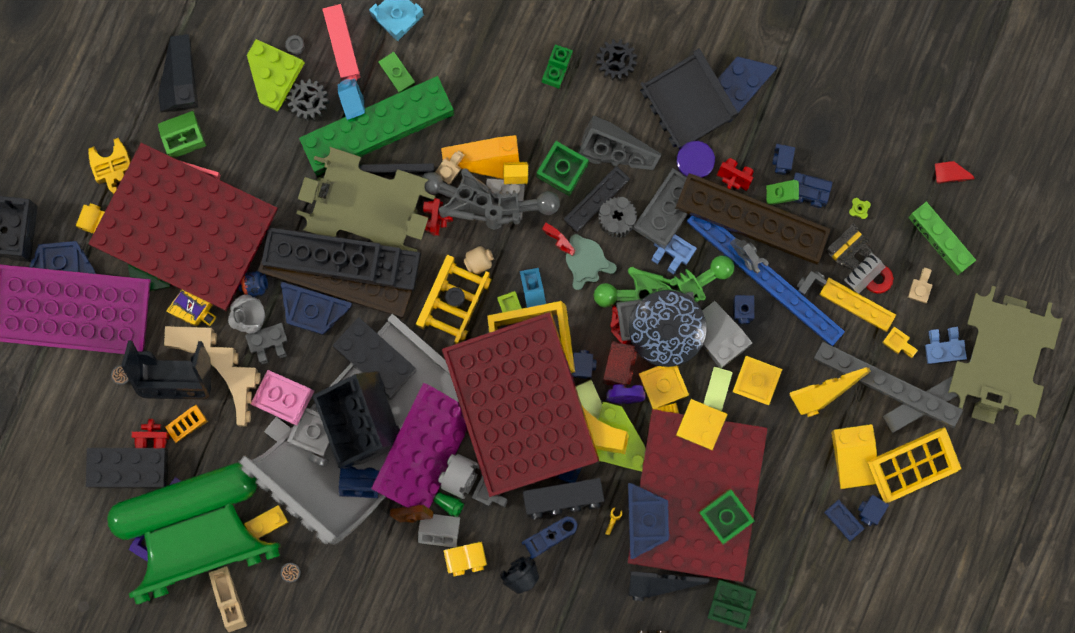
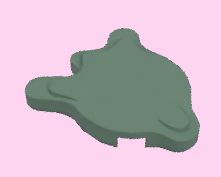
M577 234L571 236L569 241L575 253L573 256L568 253L566 254V263L573 274L574 280L572 285L575 290H581L586 282H598V272L600 271L608 274L616 272V265L604 257L603 250L595 241L582 238Z

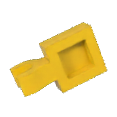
M896 327L891 330L883 341L884 345L897 354L902 350L906 355L913 358L918 351L907 343L910 337Z

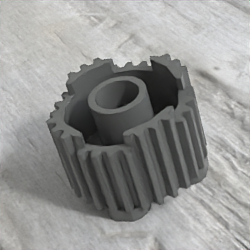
M614 197L613 199L610 198L609 201L606 200V203H603L601 206L598 223L602 231L608 233V236L611 234L612 237L615 236L617 238L619 236L621 238L622 236L625 237L626 234L629 235V231H632L636 223L637 211H635L636 208L633 207L634 205L631 204V201L624 197H618L617 199ZM615 214L621 215L620 221L613 219Z

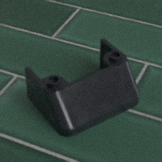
M128 340L121 367L138 396L147 399L203 400L209 398L211 392V359L202 341H198L196 352L191 355V361L157 360L150 351H137L133 341Z

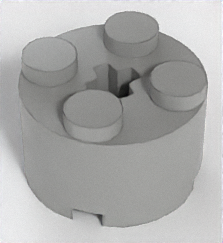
M452 454L447 462L449 466L446 472H442L438 482L441 483V489L464 499L465 496L463 494L470 492L478 474L475 473V469H479L480 466L479 463L460 454L456 456Z

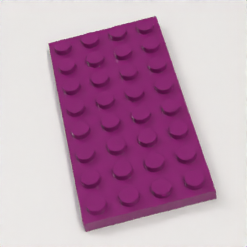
M0 264V342L125 354L128 340H132L137 351H144L151 279Z

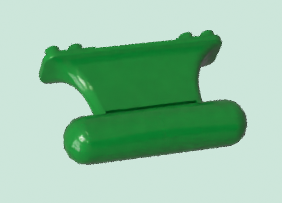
M240 462L118 502L112 506L107 517L111 533L122 540H131L144 535L148 554L146 574L141 584L129 593V597L134 598L136 605L149 601V592L153 591L154 598L169 594L167 586L209 570L245 559L248 566H252L261 562L259 555L265 553L267 560L280 556L278 548L281 545L279 542H264L253 536L243 525L236 513L233 504L251 498L256 492L258 485L256 483L257 478L255 476L253 478L248 476L241 469L243 465Z

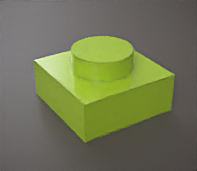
M515 291L497 297L502 313L522 309Z

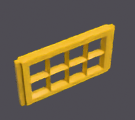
M945 427L867 462L882 501L885 503L896 500L961 469ZM938 438L942 451L931 456L926 443ZM922 445L927 458L916 463L911 450ZM907 452L912 465L900 470L896 456ZM944 454L948 468L937 472L933 459ZM892 459L896 472L885 476L880 464ZM929 461L933 474L922 479L917 466ZM913 468L918 481L907 486L902 473ZM898 475L903 488L891 493L887 480Z

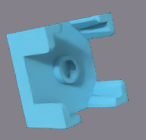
M384 0L379 6L374 4L369 9L371 17L397 41L424 16L423 9L417 3L414 5L410 0Z

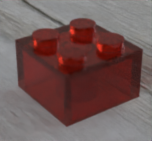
M612 341L603 384L612 386L625 385L626 388V384L631 383L633 371L630 370V366L635 365L637 352H634L635 346Z

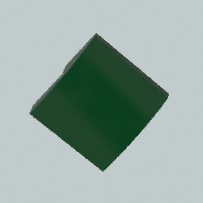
M719 578L708 619L745 630L757 590Z

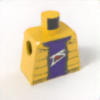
M183 290L180 291L167 309V312L172 316L196 327L201 321L211 326L216 319V316L209 312L212 304Z

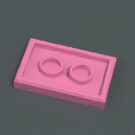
M267 370L251 405L297 426L314 390Z

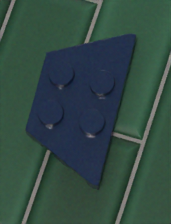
M736 57L718 80L739 113L777 70V67Z
M77 241L39 244L35 257L29 266L33 268L97 274Z
M281 282L285 316L288 325L325 335L352 307L350 302Z
M628 483L630 559H634L669 540L668 500L632 483Z

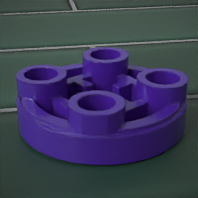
M700 141L686 143L681 147L677 155L678 169L686 177L690 173L704 178L710 174L715 164V156L712 149Z
M614 385L613 389H609L606 393V400L618 404L638 403L645 400V392L643 391V386L640 385L632 386V388H625V385Z

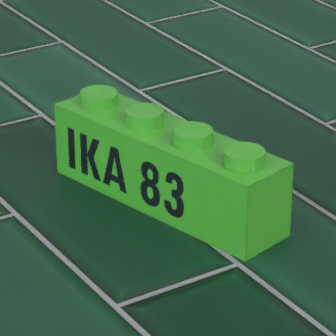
M927 201L908 217L957 276L976 261Z

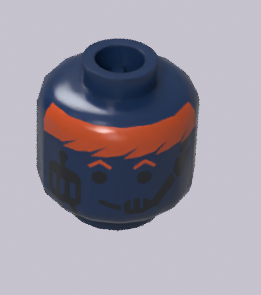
M260 271L245 273L239 285L240 292L252 297L263 295L265 290L268 289L267 277Z

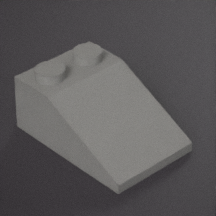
M714 301L702 310L707 327L702 347L717 366L722 369L750 347L752 342L732 318Z

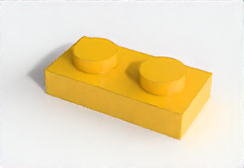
M280 505L248 521L245 523V526L253 536L259 539L288 523V520Z

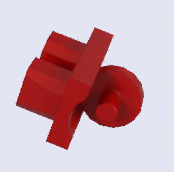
M729 158L725 163L723 162L717 176L723 178L722 181L728 184V189L734 187L738 190L742 188L747 191L754 178L752 177L753 169L749 167H744L742 171L736 169L738 163L732 158Z
M434 198V201L424 202L423 207L424 213L432 214V218L427 221L424 231L430 232L433 236H439L440 224L442 228H446L447 222H453V217H440L439 208L443 206V202Z
M149 419L148 424H141V430H148V432H132V438L135 439V448H147V439H154V448H165L167 440H170L169 433L154 432V430H161V424H154V419Z

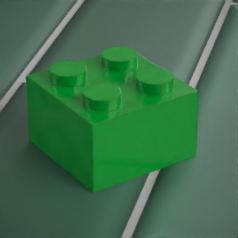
M555 141L536 173L537 178L570 196L587 168L589 159Z
M730 488L699 511L722 544H725L754 522V519Z

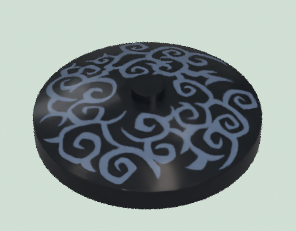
M664 289L648 294L635 306L629 321V335L633 347L643 359L657 366L673 367L686 363L699 352L706 337V320L701 307L692 297L678 290Z

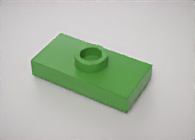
M395 52L378 62L399 93L415 84V81Z
M797 180L767 185V204L769 205L799 200V181Z

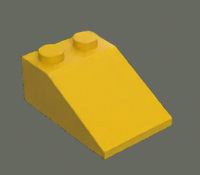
M873 424L833 430L831 434L840 489L876 484L867 463L877 457Z

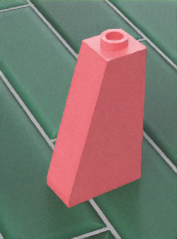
M339 4L323 8L341 80L355 78L357 81L361 77L342 6Z

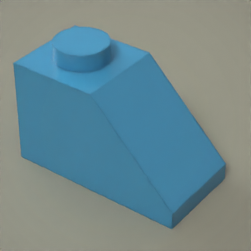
M355 78L343 80L338 84V94L348 120L365 113L364 97Z
M539 268L520 271L527 308L546 304Z

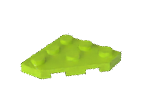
M256 39L247 54L258 98L262 105L278 112L305 62Z
M603 401L598 420L613 428L627 431L629 439L625 454L596 449L599 460L642 472L646 446L623 407Z

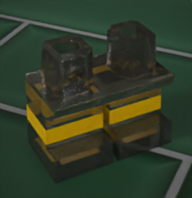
M852 224L825 251L841 267L845 265L851 271L860 264L854 257L857 252L864 259L873 252L872 248L868 245L869 240L858 231L859 229L855 224Z

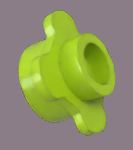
M854 198L852 200V209L849 211L850 215L866 219L868 217V208L871 206L870 202Z

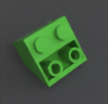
M194 111L158 124L166 153L172 158L206 146Z

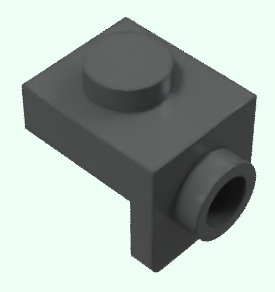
M811 271L807 278L802 277L797 284V287H799L798 292L804 296L813 281L824 287L827 283L824 279L825 276L817 271L815 273Z

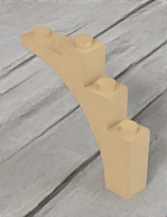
M165 326L164 346L167 348L195 353L198 341L203 342L210 356L211 365L222 375L233 395L237 425L239 427H247V422L251 421V411H248V403L252 402V392H249V389H257V384L261 382V374L258 373V370L256 368L235 367V364L238 365L239 353H236L234 348L213 347L217 343V333H214L212 328Z

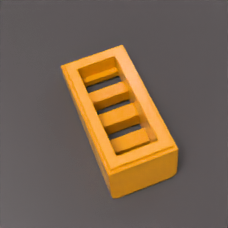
M194 405L165 428L174 442L177 443L208 421L200 408ZM193 413H195V415L199 419L198 422H196L192 417ZM187 417L190 419V421H191L192 424H193L191 427L189 426V424H188L187 421L185 420ZM181 421L187 430L183 431V429L179 425ZM176 426L181 434L177 436L172 427Z

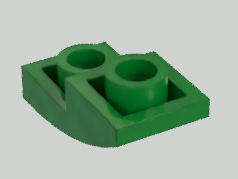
M555 44L542 78V83L560 88L573 50Z

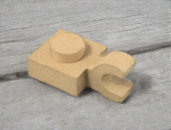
M458 151L453 154L451 159L445 158L436 170V173L447 184H452L461 171L458 164L465 155Z
M922 269L920 279H913L907 298L927 303L932 284L927 283L931 269Z

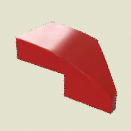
M954 161L935 164L938 184L975 179L972 174Z

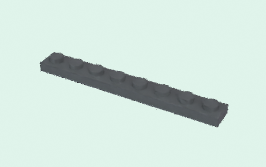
M822 342L814 357L815 361L843 375L866 367L870 368L871 372L858 382L951 428H955L963 412L962 409L825 342Z

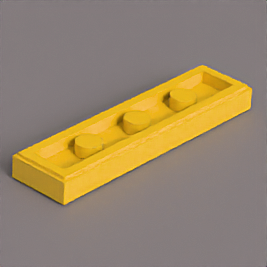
M828 278L827 283L819 294L885 332L888 331L896 317V314L831 278Z

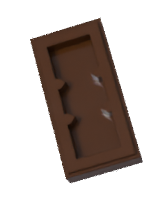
M424 505L390 509V516L398 522L415 523L417 520L433 519L434 513Z

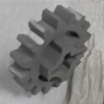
M308 79L307 83L301 80V85L294 84L295 90L290 89L292 96H287L288 101H291L288 103V107L292 108L291 112L293 115L297 113L299 119L304 116V119L308 121L309 116H311L315 120L316 114L322 116L320 111L327 110L324 104L329 103L328 99L325 98L328 96V93L324 91L323 85L319 86L318 81L312 84L311 79ZM307 97H310V99H309L310 102L306 103V101H307L306 98H307Z

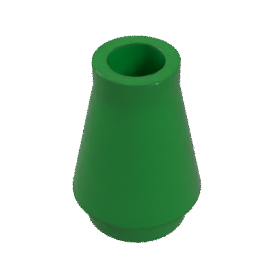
M441 492L437 494L434 500L450 516L458 517L464 507L461 499L442 494Z

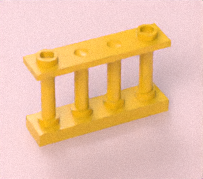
M447 255L416 322V326L424 330L425 326L429 327L431 325L456 336L455 344H458L460 341L464 342L468 331H466L468 323L483 290L488 289L491 279L489 278V272H485L484 276L480 277L457 267V264L454 263V257ZM454 273L480 284L475 295L461 289L464 292L465 299L472 302L468 312L452 307L441 301V298H438L441 291L445 292V290L448 291L450 288L456 287L447 281L449 274ZM433 308L442 309L464 319L460 330L434 319L431 315Z

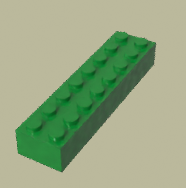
M436 76L365 108V113L348 120L344 117L300 137L299 140L317 177L326 173L327 168L324 167L325 163L314 160V157H327L330 154V147L361 157L453 116L454 110L439 77Z

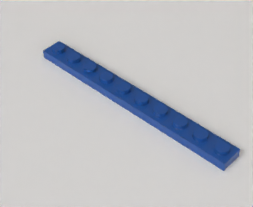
M691 216L687 220V223L725 256L730 257L734 264L829 345L833 346L845 331L768 265L764 266L762 262L759 263L758 268L760 272L758 274L753 270H748L745 261L740 258L730 244L735 237L725 228L695 216Z

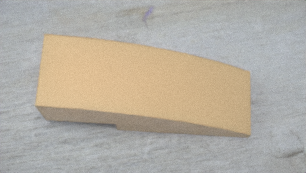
M228 567L209 572L217 605L221 611L226 630L232 632L246 627L244 613Z

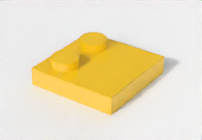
M745 356L733 392L769 405L782 369Z
M657 366L639 373L652 409L689 396L677 366Z
M691 399L676 435L713 450L727 414Z

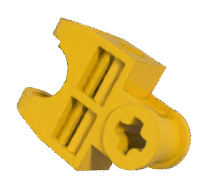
M119 138L113 139L115 146H113V153L109 157L99 156L95 147L88 149L90 166L98 184L106 182L113 194L117 190V183L121 182L131 163L130 156Z

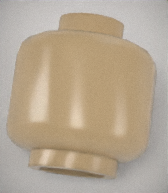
M479 246L466 253L464 263L469 272L480 274L492 267L491 260L494 258L489 249L486 250L484 247Z

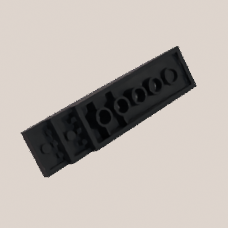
M268 228L261 265L415 291L421 253L401 250L397 247L383 246L373 242Z

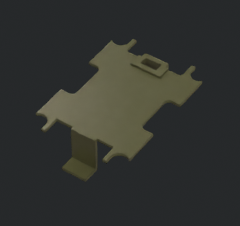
M330 147V154L327 157H314V160L325 163L324 167L327 170L324 178L319 177L317 180L308 177L304 178L298 199L309 203L316 200L313 213L310 214L297 210L296 214L304 216L307 220V226L303 230L335 237L338 230H344L371 239L373 243L417 252V249L405 246L403 243L406 235L422 239L428 217L416 214L417 209L415 207L419 195L431 199L435 198V195L429 194L425 190V183L429 179L397 169L395 178L390 180L361 170L359 168L360 156ZM322 183L330 184L326 199L318 197Z
M992 286L988 296L982 297L977 293L975 294L967 325L978 329L976 342L970 362L962 363L957 361L948 393L953 392L960 398L958 408L963 409L967 395L981 398V401L974 405L971 418L994 424L997 413L1002 411L1004 406L1015 408L1013 413L1017 415L1015 425L1019 426L1024 415H1031L1034 419L1036 418L1044 386L1033 382L1035 369L1041 349L1045 347L1054 350L1063 318L1057 319L1052 316V303L1048 302L1045 316L1030 313V309H1026L1027 301L1007 295L1004 296L1002 304L992 302L996 289L995 286ZM987 393L1003 396L1001 403L987 400Z

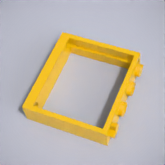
M562 301L487 316L489 332L498 330V326L522 322L551 312L552 316L557 315L565 356L571 373L575 372L567 309Z

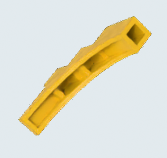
M582 406L595 448L597 450L625 454L629 439L627 431L613 428L599 421Z

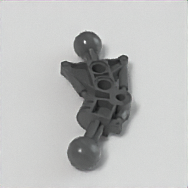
M468 169L461 170L462 181L458 188L443 183V179L436 172H428L422 176L429 179L425 183L427 193L432 195L440 193L451 198L447 204L439 208L440 217L445 218L449 216L472 221L474 219L486 221L487 227L493 230L500 228L502 224L512 221L514 224H519V212L539 210L543 215H552L560 207L558 196L550 191L541 193L537 199L518 201L515 190L513 195H510L509 191H506V196L502 192L494 193L491 191V188L474 177ZM491 196L495 202H498V206L492 205Z

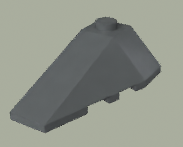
M594 115L585 130L577 152L589 159L591 163L600 164V162L612 163V166L623 164L629 165L631 168L654 170L661 157V153L611 122Z

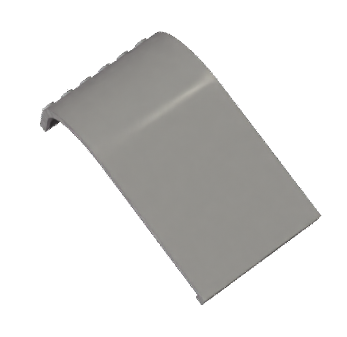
M392 314L387 319L388 322L377 334L417 370L392 399L386 396L396 425H399L401 429L423 383L434 387L457 402L459 401L446 360ZM350 363L331 386L361 372ZM314 403V405L310 409L318 412L316 404ZM293 427L261 456L253 460L245 456L240 461L243 465L241 469L248 476L258 478L256 481L258 485L266 491L270 489L273 492L271 496L279 503L283 504L285 502L288 505L286 509L293 516L303 518L301 523L311 531L315 529L318 532L316 536L326 544L331 543L335 545L342 541L386 498L380 493L378 498L339 496L338 488L341 468H338L330 443L323 457L329 460L327 466L323 467L309 461L311 452L287 443ZM389 452L364 464L352 467L356 469L372 467L376 470H381Z

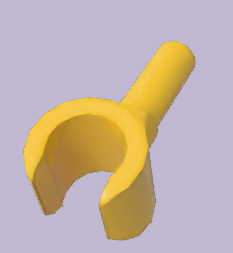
M615 508L611 510V520L605 534L610 535L614 524L621 518L622 511L618 517H615L613 515Z

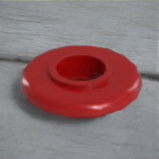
M887 266L879 273L883 276V283L876 284L872 280L866 286L869 291L880 294L885 293L891 288L893 274Z

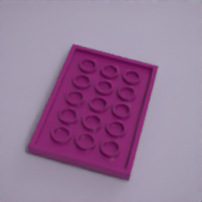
M426 383L422 384L373 484L372 490L407 508L417 505H424L430 508L441 485L438 482L442 472H446L450 456L456 454L468 430L459 402Z

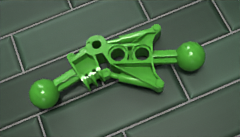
M720 255L712 260L710 269L695 278L689 270L685 269V276L680 273V279L674 276L671 280L663 278L661 275L630 267L628 274L634 281L635 290H616L613 285L604 283L595 289L594 300L599 306L606 308L614 305L616 301L640 299L639 292L647 291L650 294L658 290L671 289L670 286L676 285L678 291L683 293L693 291V295L697 296L694 298L696 302L704 301L706 296L702 287L716 278H729L734 272V263L730 257Z

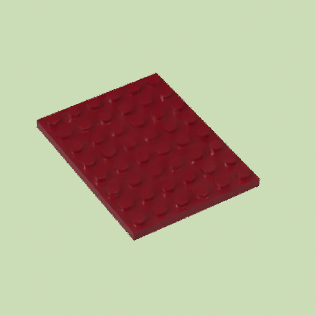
M140 143L88 244L226 311L278 208Z
M551 312L442 349L489 497L600 461Z
M652 409L640 487L668 500L669 540L634 559H630L629 550L627 563L743 582L752 523L725 544H722L699 511L730 488L751 517H754L768 428L724 421L714 448L711 450L676 435L684 414Z

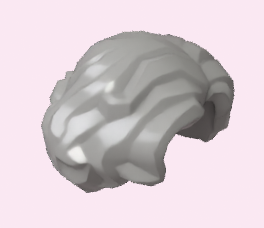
M241 295L235 299L230 305L231 312L228 319L230 327L248 334L260 330L265 319L264 306L261 301L251 295Z

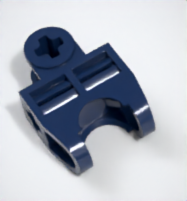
M565 517L521 542L522 545L525 544L529 551L530 559L539 556L572 536L577 530V522L572 517ZM565 522L573 523V530L565 531L563 529ZM549 534H553L554 538L550 539ZM531 541H533V543L535 544V546H536L538 552L535 550V548H534L533 544L531 543Z

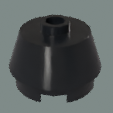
M522 556L510 563L512 566L507 572L503 570L500 574L503 585L517 594L531 590L540 578L535 561L531 560L529 556L526 559Z

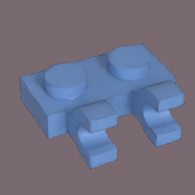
M674 235L665 249L654 243V246L658 249L651 261L658 264L664 253L669 254L674 260L667 271L674 275L681 263L687 265L697 248Z
M958 327L947 329L949 342L939 343V329L928 331L930 344L925 345L927 364L967 359L964 340L958 341Z

